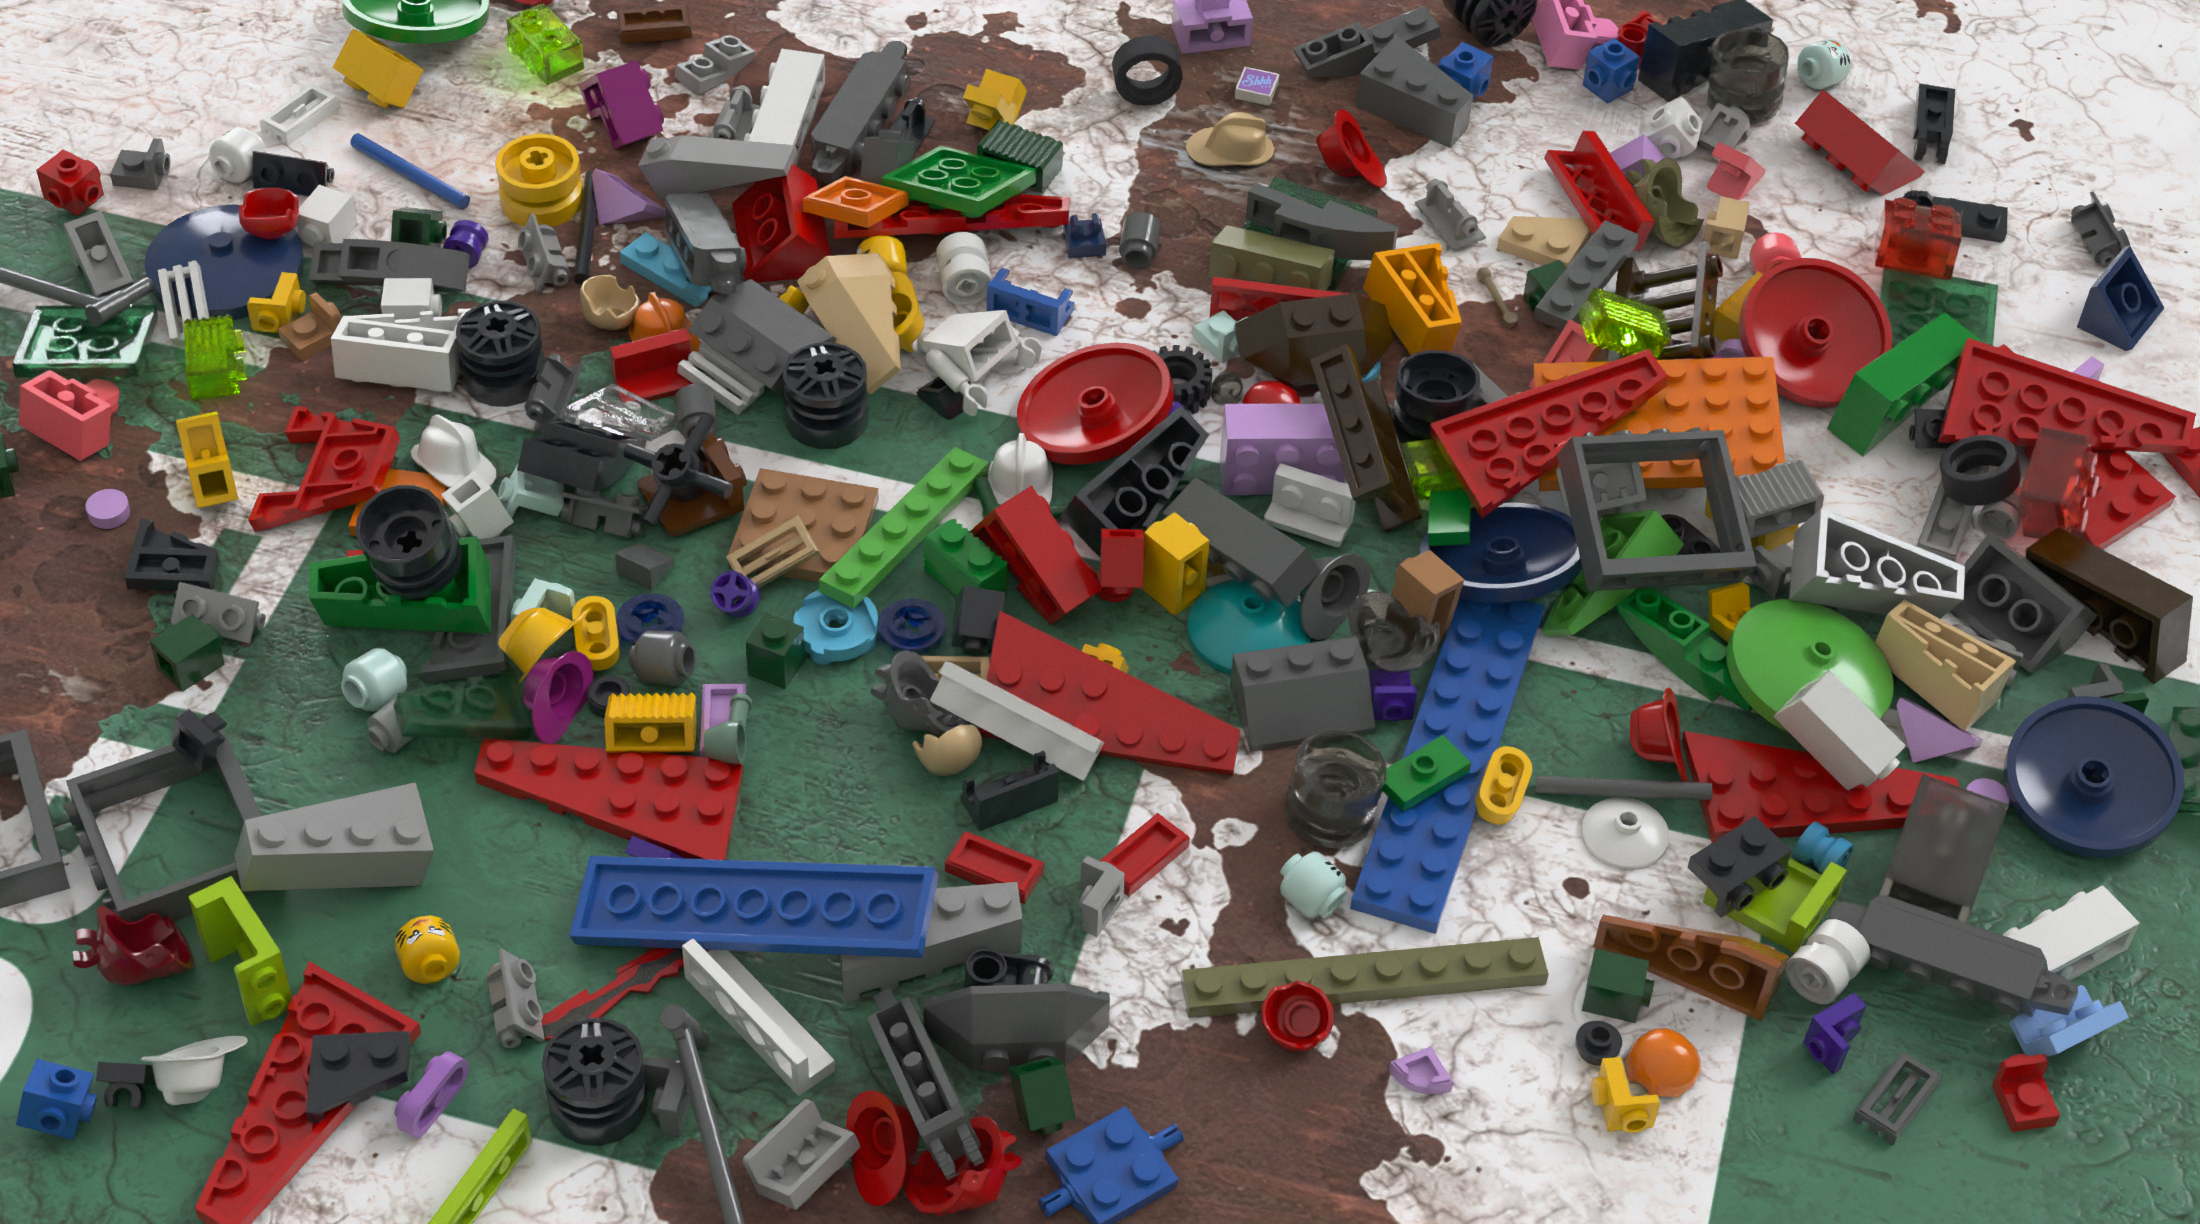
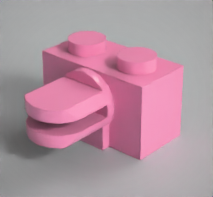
M1540 0L1532 17V22L1547 64L1556 68L1580 70L1589 51L1617 37L1618 27L1609 19L1594 17L1590 5H1585L1583 0Z

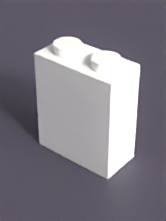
M1830 670L1801 687L1773 716L1847 791L1860 784L1867 788L1878 778L1880 780L1886 778L1899 765L1900 761L1896 756L1906 746Z

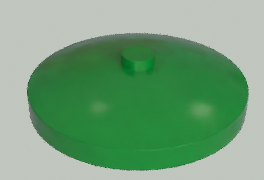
M342 0V13L347 22L353 27L374 37L403 43H443L468 37L481 30L488 21L489 0Z

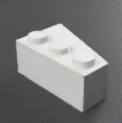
M458 309V316L433 317L432 311H421L420 318L395 320L394 313L343 316L331 337L335 378L348 379L354 382L389 384L394 387L421 388L433 392H452L461 374V358L456 341L457 323L465 312L470 309Z

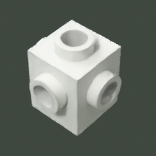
M1680 97L1652 111L1645 136L1666 158H1684L1696 149L1703 121L1685 99Z

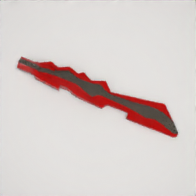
M654 948L618 968L617 979L595 993L589 995L588 991L584 989L546 1013L541 1020L544 1039L550 1041L557 1031L571 1022L590 1017L602 1018L630 992L650 994L661 978L678 977L680 969L684 968L682 949Z

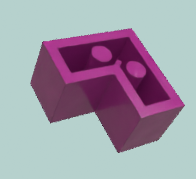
M637 60L597 73L578 84L590 118L602 117L613 149L664 131L662 127L664 123L663 113L659 105L653 103L648 90L651 87L649 76L643 67L640 68Z

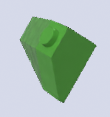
M1656 510L1602 515L1599 520L1607 559L1677 555L1684 545ZM1582 570L1570 582L1568 590L1556 598L1542 632L1546 636L1573 635L1618 605L1636 589L1588 592Z

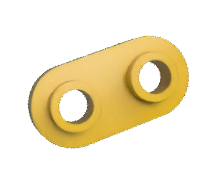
M585 597L579 600L572 609V619L574 620L590 606L592 607L589 612L573 625L576 651L587 656L593 671L606 670L612 667L620 656L615 609L613 604L604 597Z
M1505 746L1496 749L1490 757L1475 796L1476 811L1484 820L1493 824H1506L1514 818L1520 808L1532 774V763L1524 752L1514 747Z

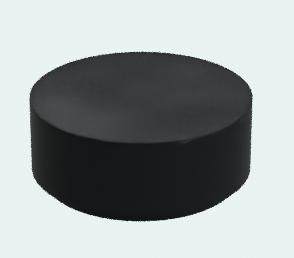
M604 676L593 681L587 690L590 711L598 717L605 718L608 697L612 693L616 696L621 693L627 696L630 693L628 683L616 676Z

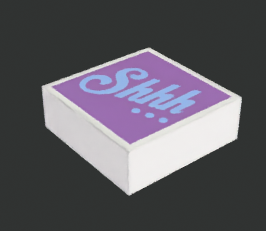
M1244 67L1235 90V99L1270 106L1279 84L1280 74Z

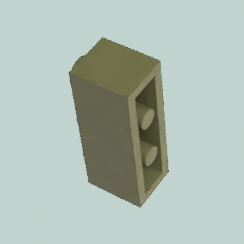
M1226 225L1212 241L1208 277L1326 291L1331 285L1335 250Z

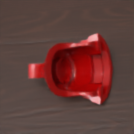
M979 1116L970 1119L982 1145L979 1147L984 1162L974 1166L973 1162L969 1161L965 1154L953 1161L956 1166L955 1171L957 1175L947 1180L941 1168H938L931 1153L927 1150L920 1155L916 1166L907 1162V1172L904 1179L907 1198L920 1212L928 1215L936 1214L937 1216L980 1208L996 1201L1008 1171L1014 1170L1022 1163L1020 1156L1011 1152L1004 1154L1006 1147L1016 1141V1136L1006 1131H1000L997 1124L990 1117Z

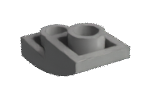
M733 35L723 36L720 39L705 43L703 56L677 64L674 77L697 94H701L737 74L755 58L756 51Z

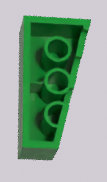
M1946 312L1856 372L1827 429L1864 457L1915 412V409L1923 406L1936 393L1946 388L1954 379L1962 346L1966 339L1971 338L1980 342L1981 339Z
M477 536L458 539L462 548V559L455 578L440 592L425 598L405 599L390 594L378 583L364 554L310 563L309 599L325 626L491 634L490 563Z

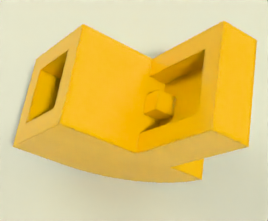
M986 69L980 86L976 87L968 84L963 95V99L971 109L966 123L988 131L999 119L1004 123L1008 121L1010 125L1013 124L1019 114L1027 89L1018 78Z
M217 411L176 420L197 508L238 500Z

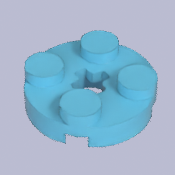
M819 590L812 592L802 600L803 606L798 610V613L796 611L794 614V623L804 627L805 652L810 654L813 662L827 665L835 661H846L862 654H868L875 648L876 636L878 634V612L873 602L867 596L854 609L818 592ZM837 620L839 624L845 625L840 628L830 627V621Z

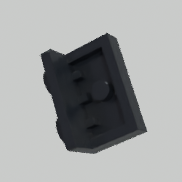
M1754 816L1692 855L1687 868L1718 897L1714 912L1722 918L1734 909L1736 911L1745 909L1754 900L1755 896L1765 889L1774 890L1781 885L1788 875V870L1786 869L1792 850Z

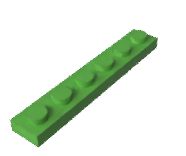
M954 447L819 579L818 592L854 609L974 489V480L988 475L989 462Z

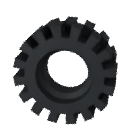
M1173 345L1172 351H1168L1167 347L1163 346L1160 347L1159 354L1153 350L1165 362L1171 378L1187 381L1181 384L1173 383V403L1177 401L1183 405L1186 411L1190 410L1192 414L1199 412V406L1204 408L1207 405V399L1210 400L1213 371L1210 368L1211 363L1209 359L1203 360L1204 354L1200 351L1193 355V348L1186 346L1185 351L1179 350L1180 345Z

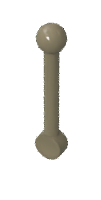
M1486 267L1480 268L1476 274L1477 279L1485 283L1502 312L1503 325L1507 328H1514L1518 322V315L1509 311L1491 280V271Z

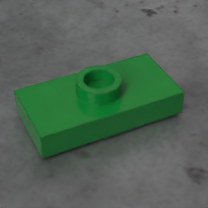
M1441 735L1376 774L1375 784L1404 812L1469 773L1471 762L1444 735Z

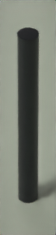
M594 170L586 172L573 278L580 285L588 280L590 275L597 210L592 180Z

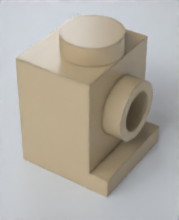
M1720 196L1717 211L1709 210L1703 241H1708L1714 255L1718 254L1719 256L1738 259L1750 202Z

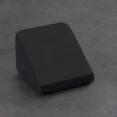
M940 377L935 378L916 392L922 401L945 419H953L964 412V395L960 391L955 393Z

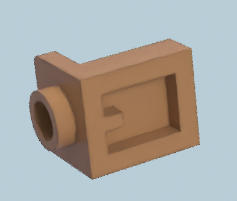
M317 292L309 295L311 312L278 328L280 340L301 361L332 346L331 337L342 319L335 304L332 302L327 303Z

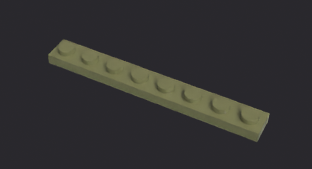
M1539 937L1185 969L1182 970L1181 982L1188 1018L1261 1011L1265 998L1274 986H1282L1297 980L1322 989L1331 1004L1546 985L1549 973Z

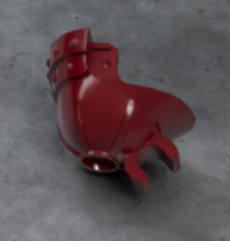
M100 906L97 910L98 933L85 928L75 931L76 944L89 945L92 948L86 952L73 951V966L89 968L97 964L101 974L110 983L122 986L137 985L157 977L164 978L171 977L173 974L179 975L192 969L195 961L187 940L168 914L162 918L158 913H150L137 921L127 922L109 908Z

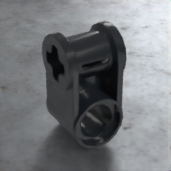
M979 949L969 955L966 961L963 988L971 986L1047 984L1053 977L1054 967L1049 960L1037 955H1019L992 949ZM1031 969H1035L1034 975L1030 974Z

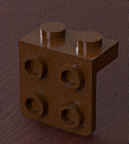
M712 432L708 435L697 455L703 464L704 472L733 484V492L728 499L705 490L692 501L683 502L672 497L658 520L669 536L675 537L744 511L743 487L747 486L745 473L740 464H733L730 460L723 439L721 437L715 438ZM653 474L642 477L637 482L638 491L647 505H649L659 488Z

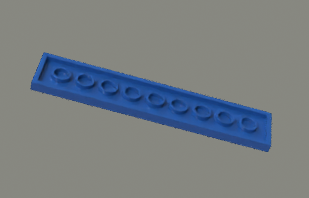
M1459 598L1450 628L1447 631L1402 759L1444 735L1471 762L1470 772L1404 812L1389 797L1387 798L1351 898L1350 909L1430 933H1437L1477 814L1475 796L1486 765L1493 752L1499 748L1545 606L1525 600L1487 603Z

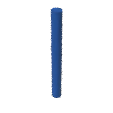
M359 133L352 136L350 141L352 147L458 208L465 209L470 203L468 195Z

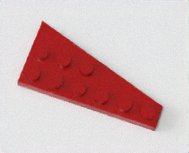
M1018 194L1007 199L1001 205L995 206L983 213L982 216L975 218L965 217L961 215V211L949 208L933 209L928 206V203L914 200L909 201L907 207L868 228L835 220L834 239L923 233L941 235L945 232L1040 226L1057 228L1061 225H1068L1070 197Z
M1967 338L1962 346L1938 442L1956 443L1961 439L1975 435H1994L2005 438L2014 446L2183 454L2190 445L2196 413Z
M2005 344L1998 347L2013 352ZM2026 446L2024 453L2052 498L2060 500L2068 513L2066 520L2072 530L2078 529L2085 541L2102 550L2171 507L2176 497L2125 451Z
M1650 349L1430 423V435L1481 518H1484L1558 465L1557 454L1571 437H1581L1586 432H1591L1594 436H1598L1667 387V374Z
M999 611L987 675L988 682L1103 741L1104 744L1098 755L1234 775L1240 729ZM978 726L981 737L1005 741Z
M1688 731L1683 732L1681 743L1693 782L1712 783V799L1699 800L1712 843L1754 816L1778 838L1802 836L1814 821L1827 827L1829 834L1965 823L1969 813L1956 778L1895 768L1883 780L1878 778L1867 788L1860 784L1847 791L1809 752Z
M483 738L474 774L476 783L520 800L531 798L548 805L549 811L564 815L565 812L584 818L585 824L629 841L634 836L670 850L685 859L727 860L744 767L743 764H728L708 757L662 753H606L604 748Z
M309 961L303 973L304 981L298 994L293 995L287 1008L288 1016L280 1033L275 1034L247 1094L248 1103L242 1116L237 1117L230 1131L232 1137L222 1158L217 1159L196 1204L195 1210L198 1219L206 1224H252L357 1106H352L347 1101L323 1112L324 1120L317 1123L308 1122L306 1110L313 1035L409 1031L412 1045L421 1035L420 1024Z

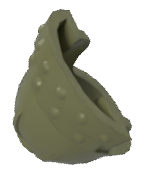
M1669 157L1663 158L1657 163L1652 159H1642L1640 163L1644 168L1643 177L1639 171L1632 170L1627 172L1629 182L1634 185L1633 189L1655 221L1651 232L1663 243H1667L1670 246L1679 247L1690 243L1700 231L1704 219L1697 218V204L1687 201L1682 196V174L1679 164Z

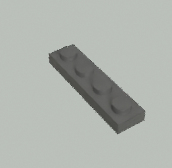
M1605 220L1535 308L1534 319L1563 331L1569 319L1577 323L1636 248L1639 235Z

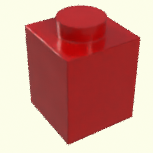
M1101 529L1100 587H1108L1109 592L1116 594L1132 593L1134 588H1143V530Z

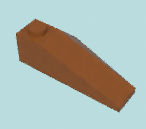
M1604 914L1599 921L1593 945L1596 949L1648 960V972L1759 1021H1762L1781 983L1789 958L1788 955L1777 951L1769 945L1760 944L1746 937Z

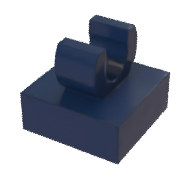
M1092 213V220L1078 221L1077 215H1072L1068 225H1063V235L1069 259L1106 256L1107 244L1101 219H1099L1097 213Z

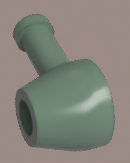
M743 693L734 694L730 701L731 711L729 720L705 730L704 751L706 757L728 764L744 763L746 757L745 724L748 712L752 706V699L748 695Z

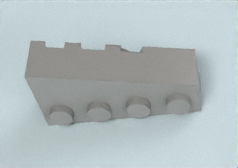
M1820 508L1794 532L1789 600L1887 615L1905 599L1941 619L1964 600L1965 566Z

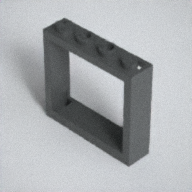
M1696 427L1685 432H1670L1668 429H1656L1647 434H1632L1631 431L1623 430L1603 436H1594L1593 433L1586 432L1581 437H1571L1557 454L1588 592L1740 583L1757 567L1724 430L1701 431L1700 427ZM1699 459L1721 553L1607 559L1586 465Z
M27 729L0 736V776L19 772L41 860L0 871V909L70 889Z
M224 729L219 730L225 737V741L217 747L216 763L202 773L172 745L66 780L72 801L65 803L64 806L71 825L81 824L83 831L77 832L76 836L84 858L94 856L96 861L95 864L89 865V869L97 891L107 889L109 896L102 899L103 905L125 921L134 922L150 913H158L162 918L168 914L173 921L191 916L193 912L188 896L232 876L244 896L257 892L242 891L236 862L127 900L93 815V812L217 770L241 827H243L244 820L262 816Z

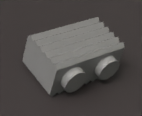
M1800 459L1796 463L1777 464L1766 472L1760 471L1758 474L1753 473L1752 475L1744 474L1735 478L1750 539L1804 523L1820 508H1823L1824 495L1806 465Z

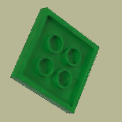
M940 145L881 177V185L906 191L909 193V201L925 202L933 209L949 208L961 211V215L975 218L982 216L983 213L995 206L1001 205L1007 199L1020 194L1021 191L1035 184L1037 169Z

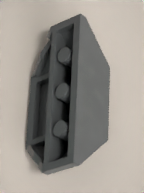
M1066 983L971 986L948 992L939 998L930 997L923 999V1021L930 1038L972 1071L986 1070L997 1073L1005 1071L1008 1067L1050 1056L1056 1057L1066 1067L1108 1028L1110 994L1102 991L1095 993L1088 988Z

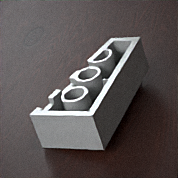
M415 782L244 820L234 856L242 891L422 886L434 849Z
M1018 882L936 888L923 958L839 955L844 1003L860 999V993L880 988L881 992L889 988L899 987V981L923 974L925 979L942 974L944 968L960 963L966 967L969 955L979 949H992L1006 953L1021 951L1022 911Z

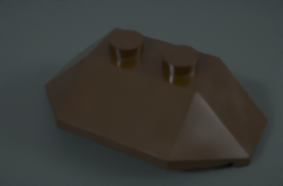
M1357 293L1280 302L1234 325L1241 362L1250 367L1254 366L1264 374L1287 384L1289 387L1317 384L1310 359L1344 344H1348L1352 348L1361 378H1365L1393 342L1386 306Z

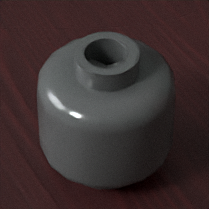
M649 630L644 632L637 640V643L632 646L629 654L630 666L635 670L636 676L642 683L650 686L676 687L681 685L694 672L697 659L693 644L689 643V640L683 633L677 631Z

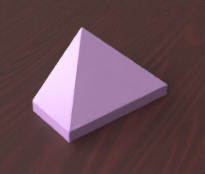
M595 168L592 173L599 225L665 218V208L620 177Z
M1900 698L1896 704L1913 763L1978 748L1983 739L1968 731L1963 732L1954 723L1908 698Z

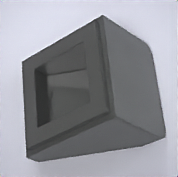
M641 543L620 550L615 555L617 574L651 590L675 564L674 558Z

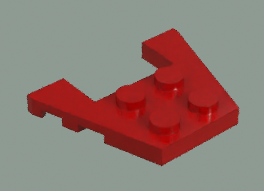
M295 407L285 430L288 440L291 444L318 442L298 491L259 493L248 519L254 532L371 499L381 491L401 438L396 428L357 418L347 422L338 420L334 413L323 411L321 415L311 414L306 407Z

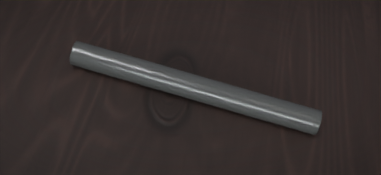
M1536 776L1535 793L1711 800L1712 783Z

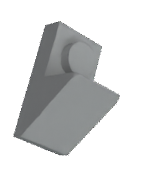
M102 211L64 223L63 226L77 269L82 268L94 296L101 297L133 284V279Z

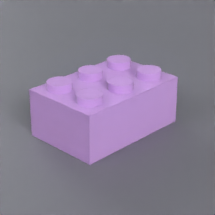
M1324 404L1224 405L1219 460L1223 495H1273L1274 477L1280 463L1342 483L1345 482V472Z

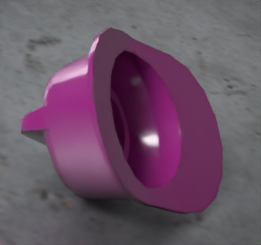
M571 651L565 653L560 658L542 659L533 665L527 675L523 691V701L526 708L532 711V724L535 734L543 743L553 744L558 742L587 701V690L593 682V670L590 660L583 653Z

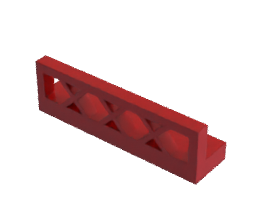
M1583 130L1573 151L1548 150L1544 160L1591 233L1594 235L1606 220L1638 234L1637 246L1633 251H1641L1655 221L1595 131ZM1564 164H1570V165H1572V166L1574 167V169H1572V168H1570V167H1568V166H1566V165H1564ZM1592 208H1594V209H1596V210H1598V211L1604 213V215L1601 214V213H1599V212H1597V211H1595V210H1593Z
M1213 277L1209 318L1224 310L1238 322L1245 317H1250L1280 302L1348 293Z

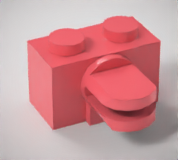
M49 370L20 385L19 426L77 460L82 461L109 445L111 416L118 412L120 391L114 383L107 380L94 379L84 385L75 379L68 381Z

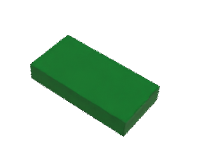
M1464 490L1430 492L1429 546L1470 544L1472 502Z

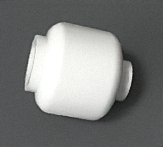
M237 127L227 131L215 140L209 148V159L212 169L219 177L228 182L241 183L253 176V151L266 152L263 140L258 134L245 128Z

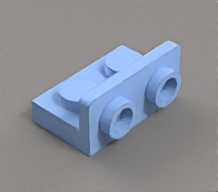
M2080 985L2078 986L2077 998L2069 1015L2036 1009L2033 1017L2020 1014L2010 1019L2009 1024L2024 1054L2028 1056L2045 1054L2048 1057L2058 1054L2129 1017L2121 1001L2102 1006L2099 999L2092 1002L2086 988Z

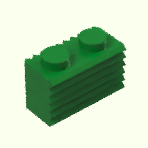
M957 519L948 520L924 537L923 541L925 543L923 546L925 549L923 552L925 554L923 557L925 560L923 563L925 565L923 568L952 593L958 596L963 586L1005 592L1006 599L1007 561L1001 560V556H996V551H990V547H985V542H979V537H973V533H968V528H963L962 524H958Z

